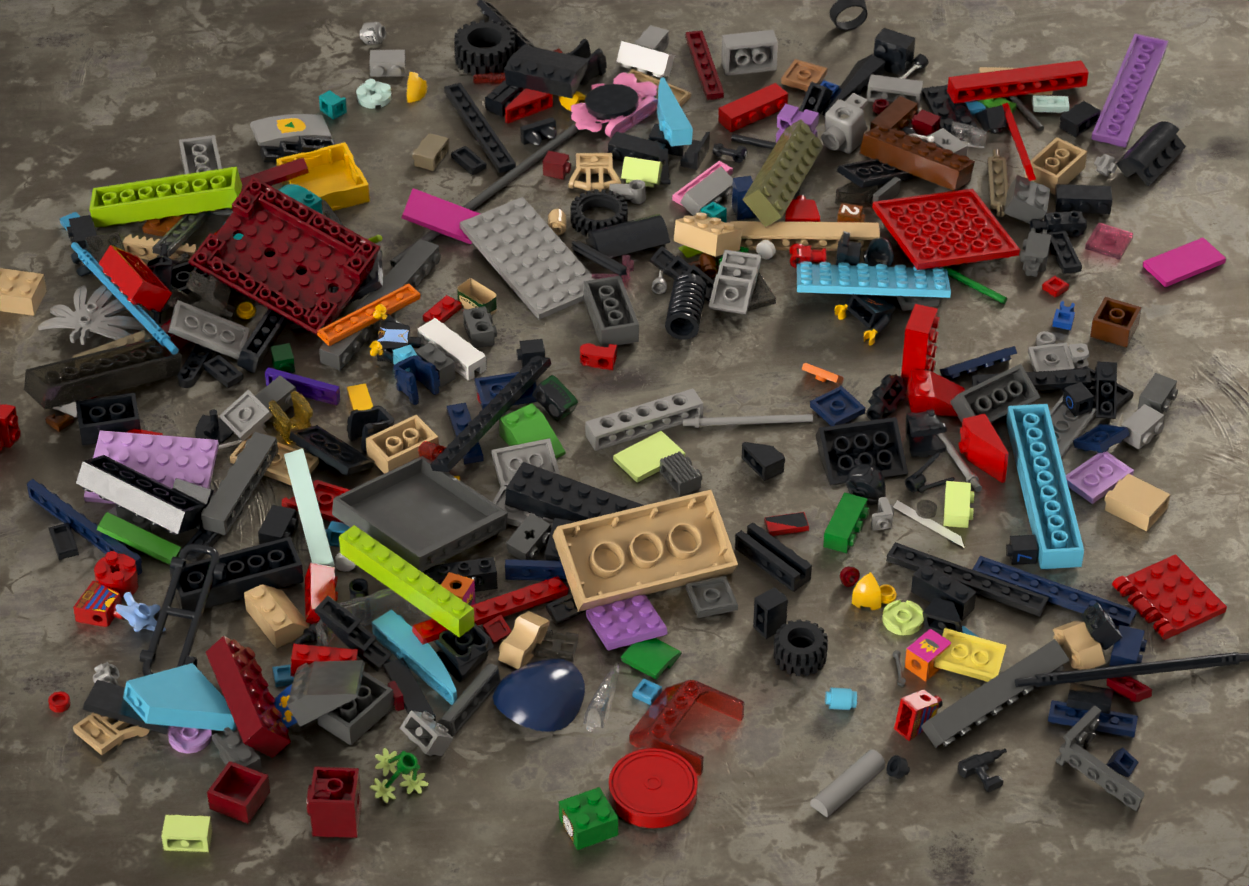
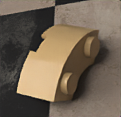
M530 611L518 616L512 632L499 646L500 654L498 660L516 669L527 665L534 656L531 653L537 644L541 645L550 620Z
M1073 621L1053 629V639H1056L1070 659L1069 662L1072 668H1077L1078 670L1092 669L1106 664L1101 645L1091 637L1085 622Z

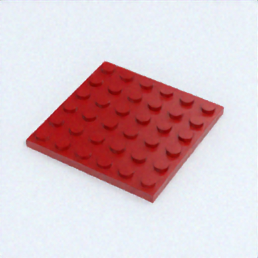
M974 189L873 202V210L917 270L1019 256V247Z

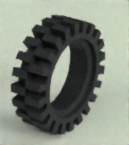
M594 189V193L588 190L586 195L582 192L580 197L576 196L575 201L571 203L572 226L576 228L577 232L581 231V234L584 236L588 233V237H590L589 231L628 222L627 202L623 197L620 198V194L616 193L614 195V191H609L607 194L605 189H602V193H598V189ZM594 207H604L613 210L616 214L609 219L593 220L585 217L583 212Z

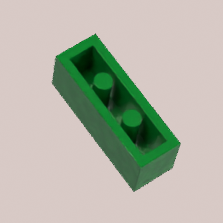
M844 492L824 532L823 547L847 554L850 546L853 547L855 544L856 533L861 532L863 519L868 517L867 498Z

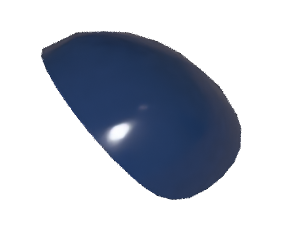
M540 660L529 663L503 678L492 697L496 707L515 723L533 730L551 732L567 727L575 719L583 703L585 683L578 668L567 660Z

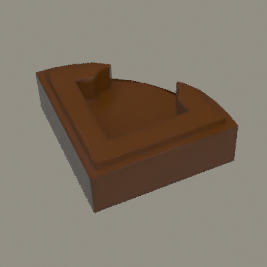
M53 414L45 418L46 423L59 432L74 422L73 416L69 414H64V416H55Z

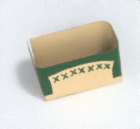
M469 278L457 287V298L463 308L471 309L485 306L487 312L491 313V315L497 311L496 293L472 278L470 282Z

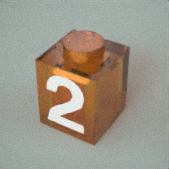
M841 203L837 222H865V214H862L863 206Z

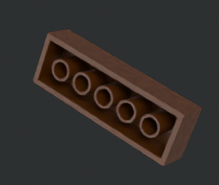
M880 124L864 133L859 153L872 159H878L882 163H887L892 167L894 166L897 169L953 191L970 182L975 161L970 160L967 156L957 155L952 150L939 148L934 143H926L921 141L919 137L908 136L905 132L893 130L885 124Z

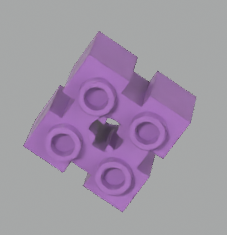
M785 104L777 116V127L779 130L776 133V143L784 130L800 119L809 126L811 132L817 137L818 130L815 128L818 125L819 113L807 109L801 112L799 107Z

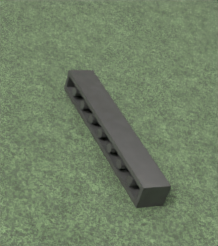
M1054 639L930 718L921 727L935 748L942 743L944 746H947L956 740L954 738L956 734L959 733L960 736H963L971 730L970 725L973 723L976 726L987 720V714L995 715L1003 709L1001 705L1007 703L1009 706L1019 699L1018 694L1022 692L1023 695H1026L1034 689L1033 686L1016 687L1015 679L1034 677L1035 674L1061 672L1065 669L1064 664L1070 659L1056 639Z

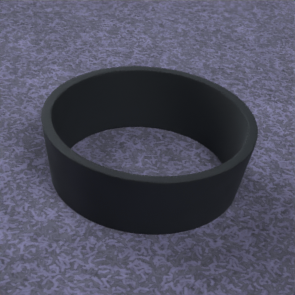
M838 0L830 9V18L836 27L841 30H852L859 27L865 22L868 15L864 0ZM849 7L863 8L862 13L851 21H836L838 15Z

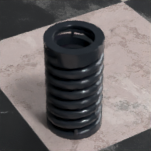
M690 273L681 274L673 282L665 329L669 335L676 339H691L699 331L707 285L698 275Z

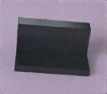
M706 132L701 141L692 140V145H689L680 160V166L698 170L710 149V132Z

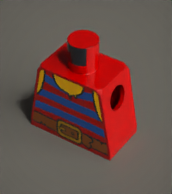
M93 580L73 607L76 622L108 627L115 617L124 620L125 618L115 608L117 604L122 605L120 594Z
M921 690L901 698L894 729L908 741L912 740L924 731L921 725L937 714V710L942 707L943 702L941 698L937 695L932 696L926 690Z

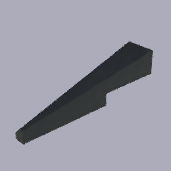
M869 55L859 60L824 109L822 115L825 116L826 112L837 100L846 101L853 93L861 95L862 88L869 84L871 74L880 76L884 74L885 61L874 55Z

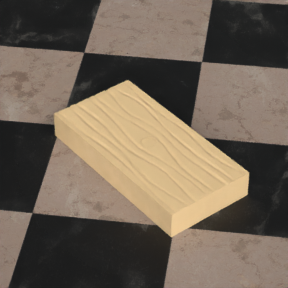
M712 490L557 526L552 535L578 612L592 609L596 606L611 604L615 601L630 599L638 595H648L684 586L687 583L732 574L738 566Z

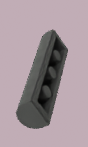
M487 664L440 718L438 723L448 729L447 733L449 735L455 736L501 682L498 666Z

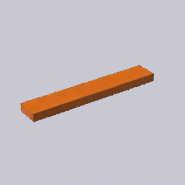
M408 283L317 331V335L328 346H331L381 320L382 318L375 319L373 316L377 305H384L387 310L385 314L388 313L390 315L419 300L421 294Z

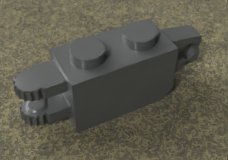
M1031 228L1028 239H1024L1022 250L1026 251L1021 252L1020 262H1024L1023 270H1025V275L1037 277L1038 272L1046 271L1051 235L1047 234V230H1043L1040 234L1036 233V228Z

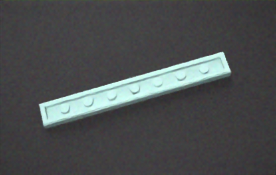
M302 448L286 453L284 457L311 561L315 564L333 567L335 564L304 450Z

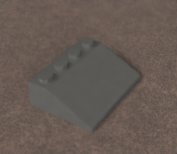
M363 660L317 661L309 665L307 663L302 664L296 669L287 706L300 727L358 698L365 665Z

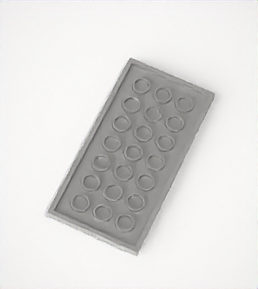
M524 197L460 222V229L538 320L584 301L583 281L595 280V278Z

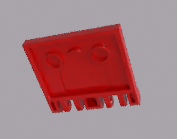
M1176 554L1126 577L1122 575L1112 583V586L1123 597L1129 596L1127 599L1128 603L1133 605V608L1137 610L1141 617L1145 618L1147 623L1155 622L1152 627L1163 640L1225 613L1227 606Z

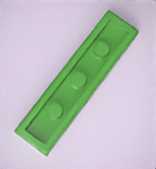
M108 512L105 513L97 527L98 531L169 565L172 557H177L181 547Z

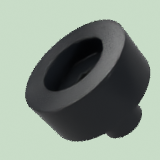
M894 755L888 761L886 770L889 776L900 779L904 775L909 774L910 768L905 758Z

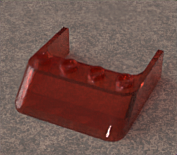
M687 680L666 687L629 734V741L633 746L640 749L659 748L677 753L685 758L692 765L696 774L700 776L703 773L704 757L672 742L670 735L695 702L739 721H742L744 718V702L696 680Z

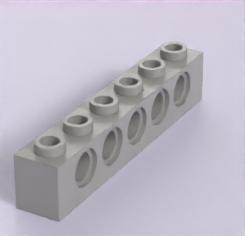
M689 389L586 421L585 436L595 451L683 424V418H694V416L703 418V402L694 389Z

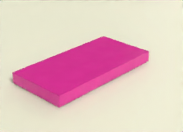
M413 188L401 218L471 244V240L460 229V222L477 216L480 213Z
M1202 237L1143 261V267L1164 287H1168L1224 264L1226 257Z

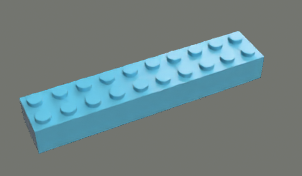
M1048 404L1008 406L1006 425L1032 535H1035L1040 569L1082 567L1084 547Z

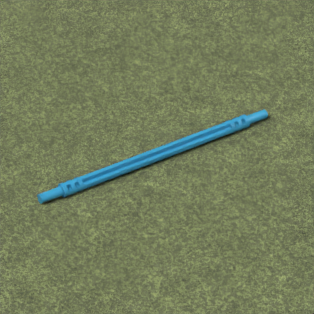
M73 242L71 248L78 254V258L162 346H165L172 354H177L179 349L172 343L168 334L139 304L135 305L128 301V296L119 291L120 287L111 282L112 278L103 273L104 269L98 264L99 262L87 250H83L77 242Z

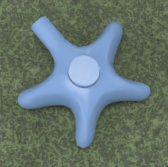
M130 592L125 593L123 597L128 606L117 604L115 607L117 612L129 621V624L134 627L135 632H139L141 629L154 631L157 623L154 615L160 610V606L157 604L151 606L143 603L138 604Z

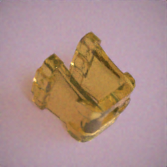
M297 391L291 392L295 417L290 419L274 400L269 402V409L274 415L275 421L272 425L288 444L293 443L289 439L290 428L294 427L300 430L312 427L310 418L313 416V410L309 402L305 400V397Z

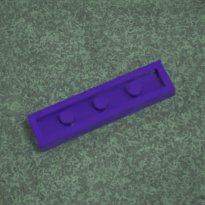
M269 367L265 371L266 386L279 376H282L295 386L299 396L336 406L340 402L339 386Z

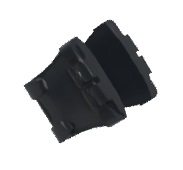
M585 38L580 41V44L571 53H567L568 55L590 59L580 85H585L590 79L606 73L607 63L605 62L606 57L603 51L598 48L591 55L589 42Z
M374 406L368 410H353L350 412L347 420L348 438L352 442L362 437L361 452L367 455L366 438L393 426L394 418L382 406Z
M934 409L926 410V412L906 414L905 431L910 445L909 452L912 457L919 456L923 458L928 457V455L934 456L938 452H945L946 446L936 434L947 432V427L945 423H942L937 418Z

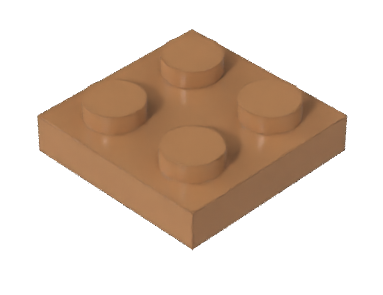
M795 59L781 78V84L807 92L811 81L817 84L822 82L827 74V68Z

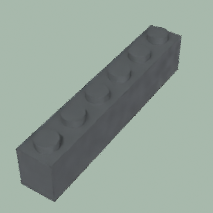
M254 432L252 437L246 441L245 448L238 454L236 462L229 468L225 479L220 482L217 492L211 496L210 503L201 512V520L205 530L223 535L228 533L278 453L276 437Z

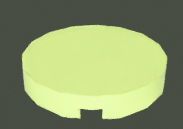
M893 601L884 608L883 624L894 634L912 635L923 627V609L912 601Z

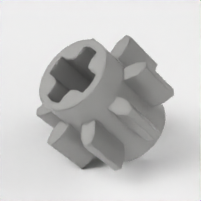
M1103 154L1102 157L1097 156L1094 162L1097 167L1096 171L1105 176H1108L1109 173L1114 174L1118 167L1115 163L1116 159L1107 154Z
M106 662L94 668L96 671L93 675L94 683L98 679L118 685L116 679L119 678L120 674L115 665H109Z

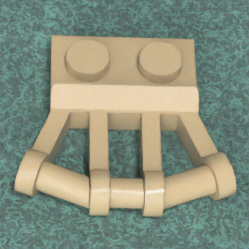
M576 153V170L569 180V188H579L586 191L598 189L599 192H602V189H609L610 184H621L620 178L613 169L612 153ZM581 174H586V182L577 181ZM591 174H599V183H591ZM603 174H608L612 180L604 182Z
M95 713L90 714L73 726L74 733L101 755L116 745L120 746L125 739L137 735L139 737L146 736L149 733V729L136 725L124 729L130 724L117 721L111 725L110 723L115 719L102 717V715Z

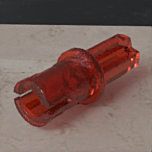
M490 72V74L473 75L474 84H490L492 86V84H501L505 80V73Z

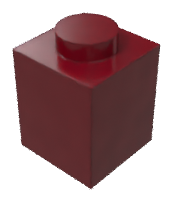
M922 109L917 115L913 116L911 121L912 128L916 130V134L927 137L940 130L941 116Z
M549 150L543 160V175L563 180L566 174L571 171L572 164L569 162V155Z

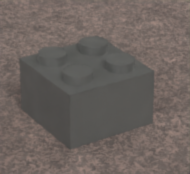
M1016 175L1007 191L1004 213L1029 224L1031 219H1039L1041 221L1047 212L1050 188Z

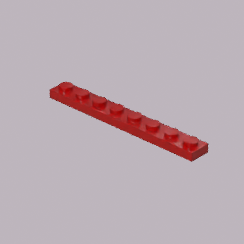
M556 576L471 605L474 608V623L479 626L499 615L505 617L568 595V588ZM433 618L415 624L412 627V632L422 645L438 640L440 633L448 630Z

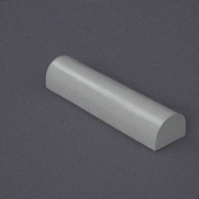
M869 750L811 800L810 806L824 816L829 817L885 768V761L882 755L876 750Z

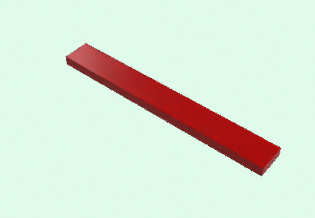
M1008 102L1002 105L1005 119L1027 178L1030 181L1036 180L1032 164Z

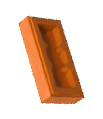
M804 363L802 366V370L815 374V379L826 383L828 379L841 385L844 378L842 376L808 363Z

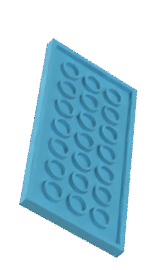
M803 261L801 264H797L796 269L797 292L950 298L951 296L948 272L944 267L917 270L915 266L914 268H908L905 265L887 267L885 264L868 266V264L859 263L857 266H852L849 263L831 265L829 262L812 264V262Z

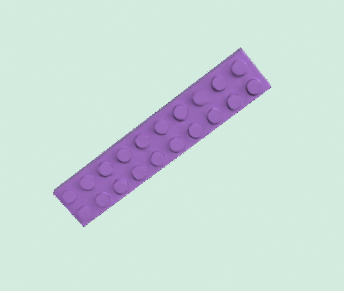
M1134 34L1093 130L1091 140L1127 147L1168 47L1167 40Z

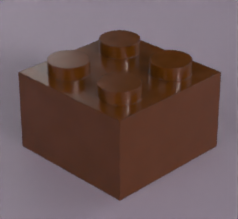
M1104 297L1093 318L1090 337L1127 348L1139 325L1142 307Z

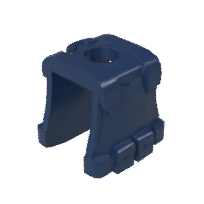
M414 355L393 366L395 379L397 380V390L404 392L413 405L419 404L417 380L426 386L432 394L436 395L439 393V374L433 363L424 362L422 358Z

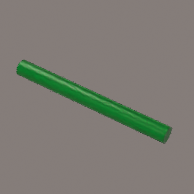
M943 266L944 269H947L948 276L1002 304L1006 303L1007 297L947 266Z

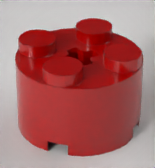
M110 551L96 563L94 574L97 582L117 591L121 597L127 592H130L132 595L136 593L138 589L136 562L133 558Z

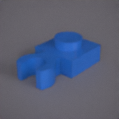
M1061 301L1060 309H1056L1052 327L1072 329L1075 318L1074 303H1071L1070 307H1065L1064 301Z

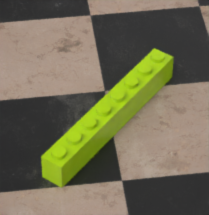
M353 525L339 536L340 554L452 633L461 637L474 627L473 607L364 531Z

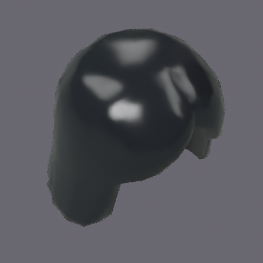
M883 237L873 239L864 253L865 263L868 266H876L877 264H885L887 267L891 266L894 260L892 243ZM875 259L885 260V261H884V262H877Z

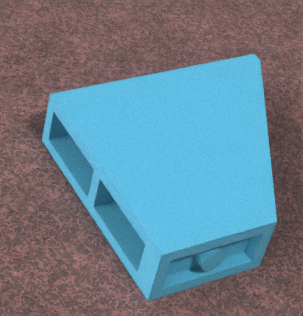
M193 663L126 681L123 698L146 724L224 731L225 728L229 727L232 731H236L237 726L224 696Z

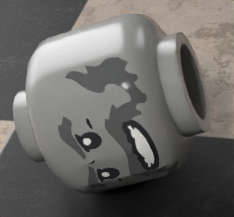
M380 22L364 23L359 31V36L366 45L381 44L386 38V29Z

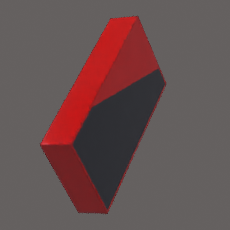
M804 512L764 517L767 532L771 536L809 531V524Z

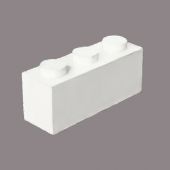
M622 41L616 62L622 63L621 67L631 69L632 66L637 67L639 72L647 74V71H651L653 76L663 78V75H670L675 56Z

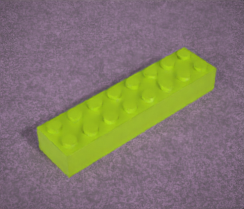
M237 167L98 187L93 188L89 211L96 228L232 208V203L241 193L242 182Z

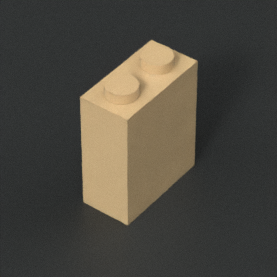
M1127 474L1117 482L1112 491L1109 490L1104 499L1106 501L1105 511L1148 531L1168 509L1170 494Z

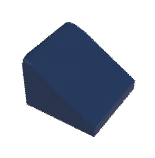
M1122 747L1113 753L1106 765L1118 774L1128 778L1137 766L1138 761Z

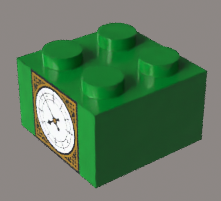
M600 787L559 801V819L577 850L618 836V817Z

